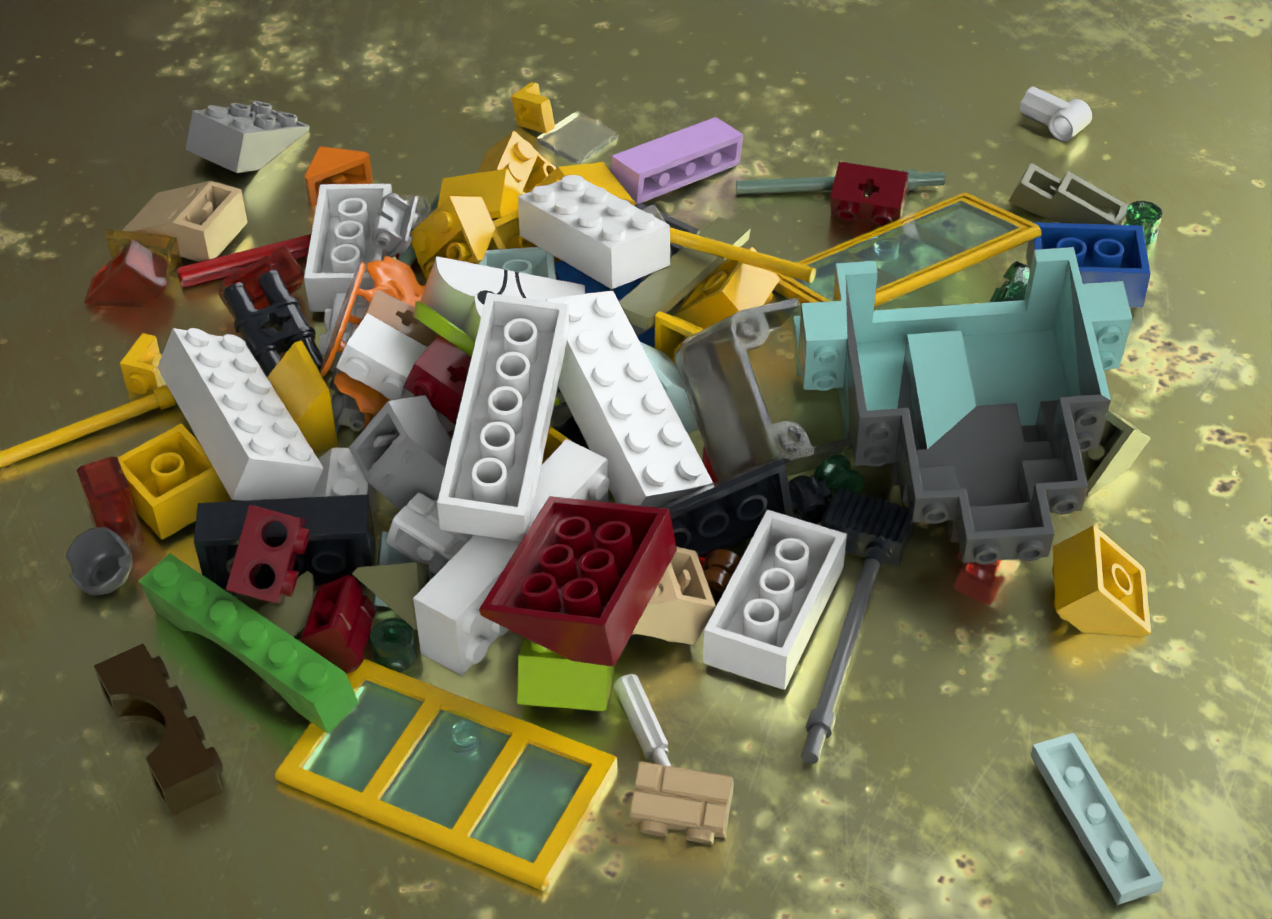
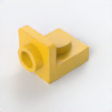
M531 82L511 96L517 126L545 134L555 128L550 99L540 95L537 83Z
M142 333L120 362L126 390L139 395L152 394V389L162 386L160 373L157 368L162 355L159 352L156 336Z

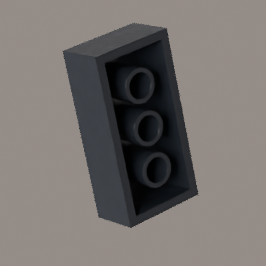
M368 494L198 503L194 545L202 575L232 596L243 595L228 591L226 587L249 505L306 519L304 528L310 529L308 544L303 555L297 553L293 570L298 572V578L306 571L313 574L316 591L319 586L344 576H354L353 572L358 567L377 566V546ZM275 522L268 527L266 538L269 544L278 547L285 542L287 529L281 522ZM263 564L257 568L254 575L256 584L262 589H268L273 585L275 571L270 565ZM354 576L362 589L368 588Z

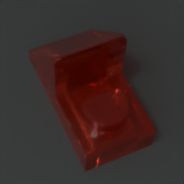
M959 550L956 558L962 560L961 551ZM999 559L991 564L964 563L955 583V590L986 605H991L1017 570L1020 561L1017 559Z

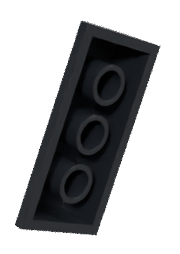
M782 458L766 460L755 466L748 467L739 473L657 507L669 509L676 547L696 551L698 558H706L713 550L727 549L752 538L767 510L794 518L786 465Z

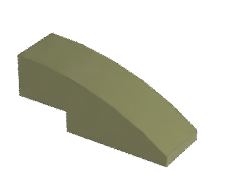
M1030 163L1009 199V202L1041 217L1060 223L1120 225L1129 208V205L1069 171L1061 180L1033 163Z

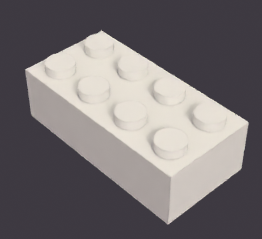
M567 175L561 181L547 186H537L531 192L518 196L520 236L611 289L670 266V225L654 217L653 214L644 212L631 205L628 201L614 196L604 188L584 180L579 175Z
M320 184L304 275L310 312H325L326 308H332L334 296L337 293H347L361 261L365 263V271L359 288L363 290L374 288V280L367 271V263L375 260L383 261V258L386 256V251L375 245L372 235L376 221L380 217L378 213L381 200L384 196L392 193L391 184Z
M767 510L704 629L703 663L785 690L844 568L847 534Z

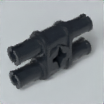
M277 270L268 271L258 279V283L270 304L268 307L260 310L256 309L243 283L232 284L224 290L223 296L235 317L234 329L237 333H240L266 377L269 376L282 359L279 354L288 351L295 342L301 340L320 372L324 359L314 342L316 338L315 329L309 326L300 309L301 303L299 299L290 296Z

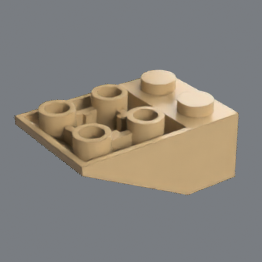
M207 181L156 193L118 234L119 238L199 262L217 258L248 223L242 190L214 181Z
M677 547V551L632 633L633 635L640 634L660 638L668 642H681L691 645L696 643L716 608L696 551Z

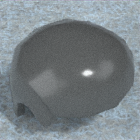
M106 527L90 528L75 538L66 553V559L72 569L70 578L79 589L92 596L109 594L117 590L128 581L133 567V556L127 543L117 533Z

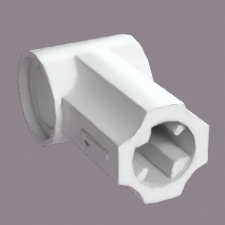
M1034 86L1026 91L1023 100L1020 102L1019 112L1048 126L1050 133L1060 141L1070 140L1091 123L1092 120L1091 109L1084 101L1072 99L1066 102Z

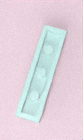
M1075 733L1034 744L1031 752L1032 759L1116 903L1119 905L1161 891L1164 882L1162 876Z

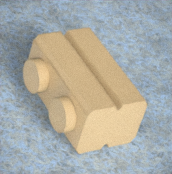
M640 761L630 818L633 823L640 824L639 831L646 834L667 836L668 829L685 831V839L713 844L714 836L725 838L734 788L733 777Z

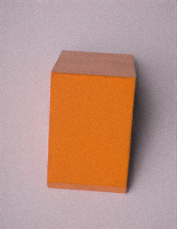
M319 146L304 175L309 205L311 207L317 205L320 184L373 183L369 154L363 151Z

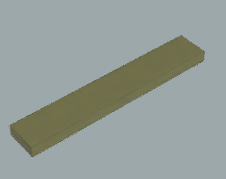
M718 217L698 235L741 247L749 240L751 229ZM687 247L681 248L670 258V266L653 272L619 301L629 323L648 330L655 324V315L659 311L667 313L726 259Z

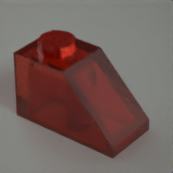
M132 239L91 278L84 303L89 306L141 307L152 296L157 298L165 290L168 283L165 276L169 263Z

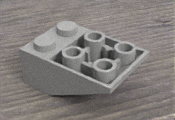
M253 101L252 105L231 103L230 107L226 108L209 105L205 110L192 111L185 150L236 173L260 170L307 133L310 126L297 121L298 117L294 114L272 110V105L266 102Z
M426 395L388 401L350 445L349 450L366 481L401 510L404 506L408 505L409 501L418 492L431 500H438L452 440Z

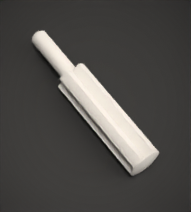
M627 674L620 677L615 682L614 689L646 759L654 760L655 764L671 766L667 758V753L669 752L667 746L669 744L638 676Z

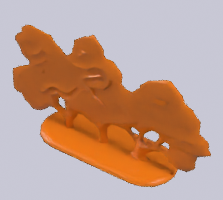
M385 256L383 261L375 260L368 262L367 271L374 280V288L363 290L359 286L365 271V263L363 261L360 262L342 303L320 369L322 377L329 371L336 353L344 351L347 343L342 338L347 323L351 322L360 325L362 321L361 318L351 315L357 295L370 303L378 289L415 307V301H420L426 284L424 286L418 284L409 265L389 256ZM340 371L334 377V384L338 390L354 398L360 412L377 414L388 401H391L382 393L359 380L351 378L343 371Z

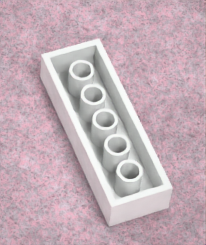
M606 291L546 298L545 301L569 304V333L558 387L590 451L607 458L608 478L610 479L609 489L616 503L657 508L713 483L614 292Z
M487 293L437 502L440 530L519 542L522 541L527 533L569 333V304Z
M173 328L157 368L232 500L249 501L311 497L323 471V466L248 349L245 341L231 334H226L222 337L207 334L196 328H190L188 331Z
M566 439L541 465L528 529L549 496L609 502L608 489L610 479L608 478L607 458ZM474 535L413 598L421 654L463 676L473 664L479 663L484 658L488 647L499 635L507 633L509 629L482 617L479 608L519 546V541Z

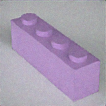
M717 117L612 155L611 172L637 205L739 165L743 134Z

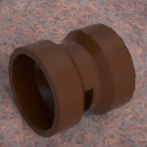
M716 549L710 552L703 565V572L716 606L741 560L735 553L724 549Z

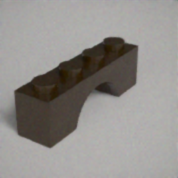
M144 643L94 665L102 693L119 722L145 721L155 724L164 730L160 743L146 757V761L154 786L171 816L223 792L218 776L219 773L224 771L221 759L213 746L208 749L204 747L202 741L206 740L202 727L195 715L187 718L184 713L187 710V704L178 686L175 685L171 688L168 686L166 681L170 680V677L160 656L152 658Z

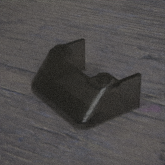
M797 298L741 310L687 338L676 352V365L718 481L770 459L782 458L786 465L787 476L826 467L851 446L849 439L846 438L812 447L807 432L801 425L792 421L772 424L746 351L759 348L767 340L769 331L777 330L798 308L799 302Z

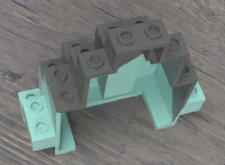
M1074 247L1034 250L1024 300L874 311L877 283L876 261L836 263L833 301L801 303V316L793 317L792 341L797 376H802L803 389L825 391L838 388L846 447L853 450L855 466H881L889 463L892 485H899L902 503H909L912 523L928 522L936 524L947 520L950 541L959 542L963 563L991 564L998 560L1020 559L1023 561H1034L1041 557H1049L1054 537L1050 513L1065 515L1074 511H1082L1088 484L1080 452L1098 449L1111 403L1104 371L1120 367L1132 323V315L1123 281L1083 284Z

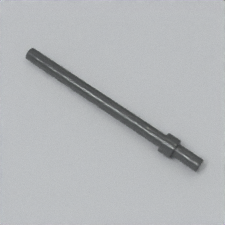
M872 558L864 560L817 707L810 711L806 723L808 735L801 758L810 764L818 762L824 741L831 736L836 722V717L833 713L880 568V563Z

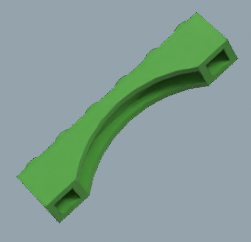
M171 553L138 581L156 613L180 630L198 633L228 650L262 677L300 715L327 734L359 703L351 683L343 670Z

